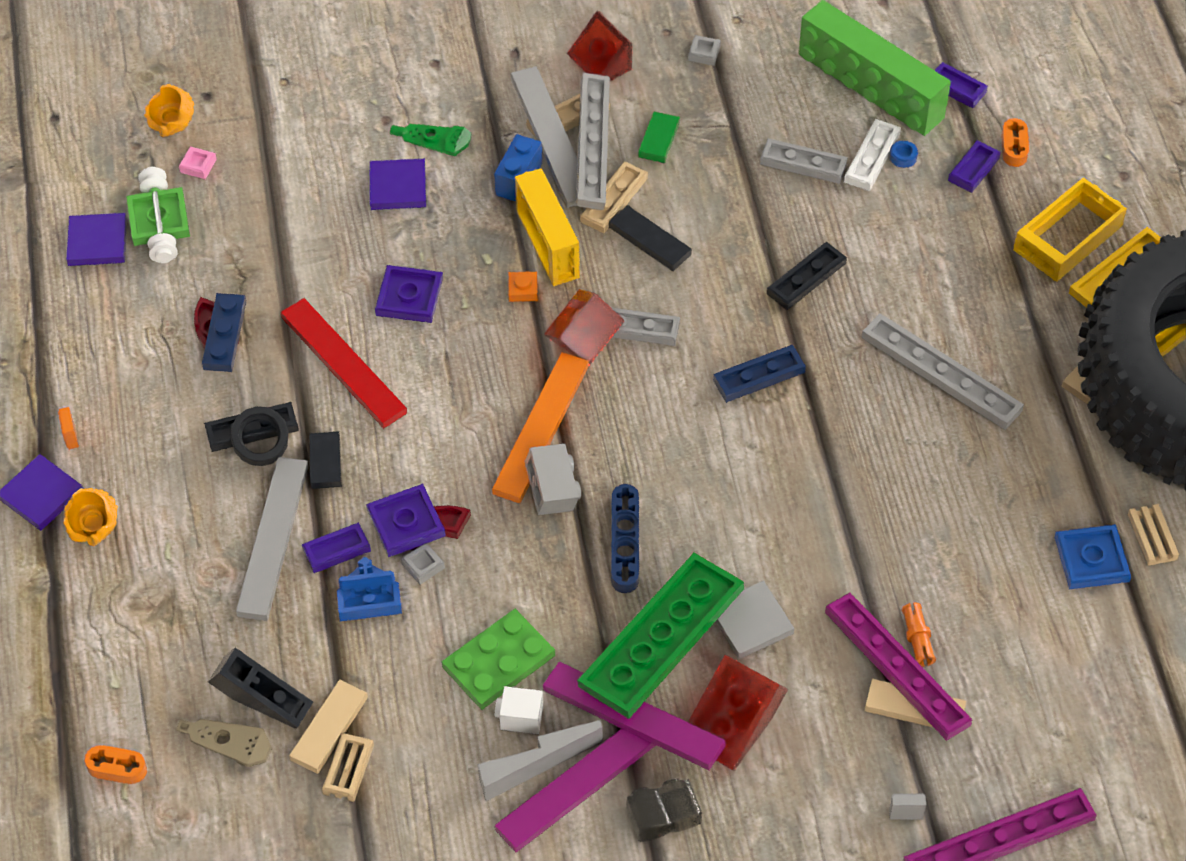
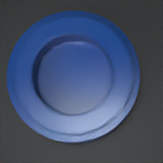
M898 141L891 146L890 161L895 166L908 168L917 161L918 149L912 142Z

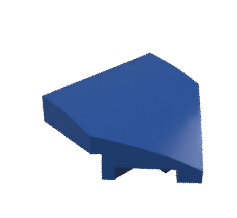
M363 557L358 562V567L351 574L338 579L337 600L340 622L402 614L399 583L395 581L394 572L383 571L372 565V560Z

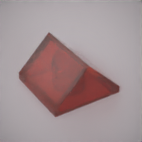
M596 11L567 54L585 73L607 76L612 81L632 70V43L600 11Z
M579 289L544 335L572 355L588 360L590 366L624 323V319L596 293Z

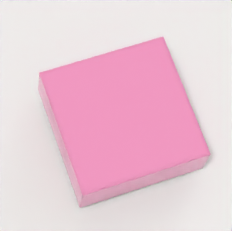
M190 146L179 165L180 173L206 179L217 160L216 154Z

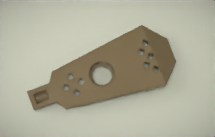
M180 719L176 728L178 732L189 734L192 743L233 759L246 767L266 763L272 750L263 728L199 719L195 723ZM220 737H229V741L227 743H218V739Z

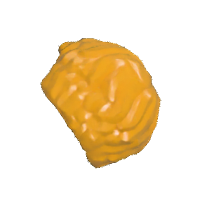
M171 84L163 85L160 87V91L150 99L149 104L145 106L146 112L144 116L151 129L159 131L161 137H168L186 129L194 114V102L189 93Z
M80 488L75 492L64 507L63 524L69 538L75 542L87 541L90 546H96L101 543L114 530L117 524L118 506L115 504V499L109 496L108 492L101 489L98 490L97 488Z

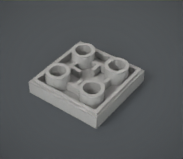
M764 580L744 589L715 621L738 659L793 635L795 629Z

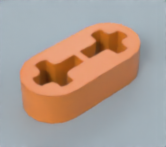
M1009 119L1004 123L1001 135L1002 157L1007 165L1020 167L1027 162L1028 127L1020 119ZM1013 130L1016 131L1018 137H1013ZM1013 148H1017L1018 155L1014 154Z
M97 745L89 749L85 755L84 761L91 776L98 779L136 784L142 781L147 774L144 757L139 752ZM101 757H105L107 762H102L99 767H96L94 761H100ZM136 762L138 768H133L131 772H127L125 767H130L132 763Z

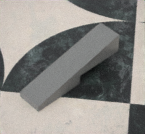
M600 720L537 736V749L478 764L479 781L485 801L601 743L602 725Z

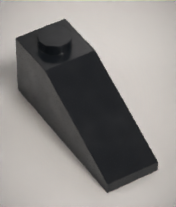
M236 647L223 657L208 681L209 684L234 701L295 729L299 727L313 704V701Z

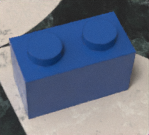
M518 134L515 135L494 173L496 196L516 202L515 176L540 169L542 165L541 141Z

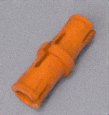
M913 602L915 610L912 612L911 605L908 603L902 607V613L908 628L906 632L907 640L912 643L916 661L922 667H925L923 660L926 658L927 666H930L936 662L930 642L932 636L930 627L925 624L921 604Z

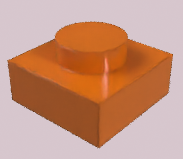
M509 272V302L538 301L537 272Z

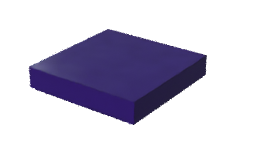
M425 158L369 161L370 210L426 208Z
M126 213L69 216L66 257L68 266L125 263Z
M387 265L375 307V316L432 323L443 281V272Z
M39 454L0 489V501L41 531L64 510L72 495L80 488L83 489V486Z
M423 484L366 504L368 514L388 557L446 536L445 529Z

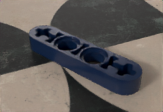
M621 484L615 487L612 492L611 583L616 591L625 594L633 592L639 584V493L630 484ZM622 496H628V510H622ZM622 520H629L634 526L629 530H621L617 524ZM621 546H629L634 552L632 555L625 557L619 555L617 550ZM622 567H628L629 579L626 582L622 581Z

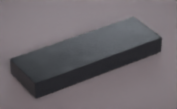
M628 205L609 221L610 229L672 271L677 269L692 255V248Z
M826 241L767 288V295L784 309L788 310L843 267L847 262V257Z
M292 402L268 407L278 412L285 420L288 433L299 431ZM238 415L204 423L211 452L233 447L231 429ZM261 419L251 421L242 432L243 444L278 436L273 424Z

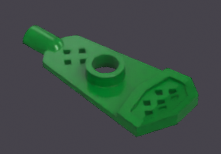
M410 123L405 127L392 125L390 129L391 135L401 136L404 142L454 157L469 146L472 138V133L462 126L443 127ZM427 133H435L434 136H426Z

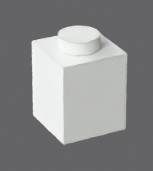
M504 686L503 698H497L495 705V717L500 718L501 730L539 734L543 712V691Z

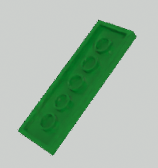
M693 553L577 680L578 687L629 719L744 590V581L698 554Z

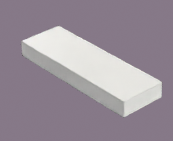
M875 119L845 175L844 183L870 191L890 154L891 146L896 143L900 135L901 127Z

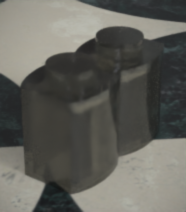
M673 778L665 781L659 788H638L626 800V809L639 842L654 840L669 833L680 832L701 824L702 811L689 779L680 780Z

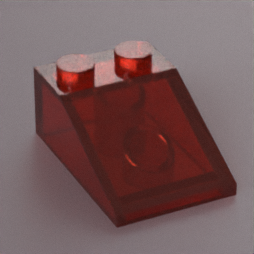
M725 654L688 723L725 740V747L716 761L735 771L774 717L788 689Z

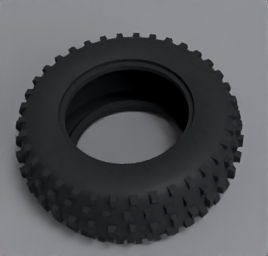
M1186 230L1180 232V237L1168 234L1161 237L1160 243L1157 245L1154 242L1144 245L1143 253L1140 255L1134 251L1127 257L1124 266L1118 264L1107 279L1103 281L1102 285L1098 286L1092 305L1088 304L1084 316L1089 318L1088 322H1082L1078 336L1086 339L1079 343L1078 356L1084 357L1078 363V373L1080 377L1086 378L1081 383L1082 393L1088 395L1091 399L1087 407L1090 413L1097 414L1099 421L1096 425L1099 430H1106L1111 436L1108 440L1114 448L1121 447L1126 452L1124 458L1127 461L1142 464L1144 466L1142 472L1147 475L1152 473L1158 476L1159 474L1164 477L1163 483L1168 485L1172 481L1177 485L1184 484V490L1186 491V383L1168 367L1159 352L1155 336L1165 329L1186 323Z

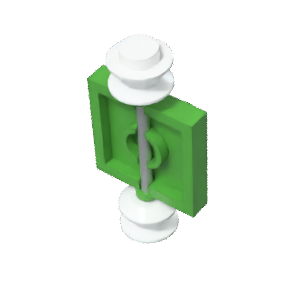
M148 167L142 170L138 176L142 194L126 196L134 246L148 244L150 249L149 257L153 261L168 263L178 254L175 247L176 239L190 237L183 188L167 189L166 172L158 167Z

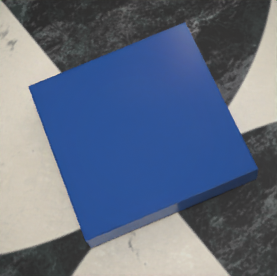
M1116 524L1057 531L1054 538L1069 590L1130 582L1132 576Z

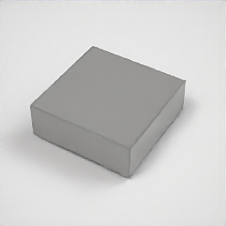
M695 35L688 54V61L714 66L721 40Z
M427 543L401 558L402 565L420 585L445 569L444 562Z
M892 794L889 807L890 819H923L926 807L925 794Z

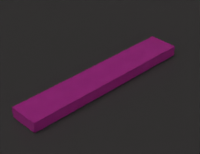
M851 593L826 606V615L946 741L971 727L973 719Z
M560 661L543 683V691L621 729L623 728L706 770L711 769L725 747L724 739L646 702L629 719L580 689L577 680L584 673Z
M622 728L495 825V831L517 853L656 745Z
M1079 788L906 855L903 861H993L1092 822L1096 819L1097 815L1082 788Z

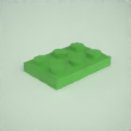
M515 608L441 662L442 668L474 703L483 710L503 695L504 686L514 687L555 657V649Z

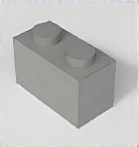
M566 445L531 447L526 457L525 465L538 515L573 511L578 499L581 498V487L579 482L574 479V461L572 455H568Z

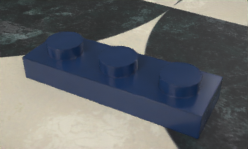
M216 293L202 360L203 370L233 371L246 307L245 295Z
M792 344L713 374V382L727 403L805 373L806 365Z

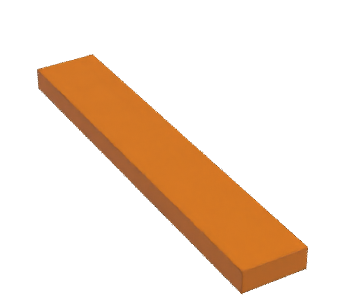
M561 352L492 488L493 495L521 504L530 486L525 465L528 452L531 447L550 445L589 367L588 360Z

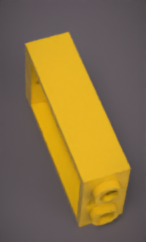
M542 168L515 176L517 214L552 285L556 286L580 278L579 241Z
M1083 177L1017 232L1013 250L1054 281L1058 282L1123 226L1127 208L1118 200L1103 192L1097 185L1092 184ZM1081 203L1106 222L1067 255H1063L1041 239L1040 236Z

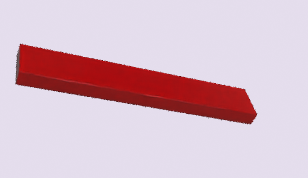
M305 298L281 311V318L383 429L407 414V407Z

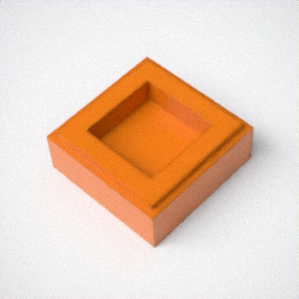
M61 408L58 411L66 447L69 450L78 448L79 444L70 408Z

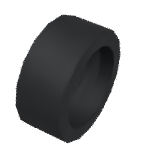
M256 406L246 409L237 416L232 425L231 441L234 451L242 461L250 465L266 466L277 461L278 457L283 456L288 447L289 435L286 422L278 412L268 407ZM257 419L266 420L276 428L278 433L277 442L268 452L254 453L243 444L242 432L251 421Z

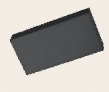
M339 431L309 433L311 489L342 487Z

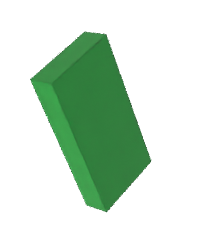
M654 111L639 148L638 157L665 163L680 124V117Z

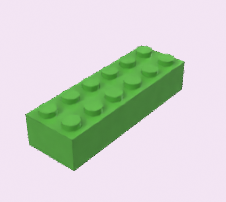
M821 0L802 16L798 54L803 59L813 63L826 74L842 82L847 88L853 89L865 97L867 101L873 102L889 115L896 117L910 129L916 130L923 136L928 134L945 118L950 80L824 0Z

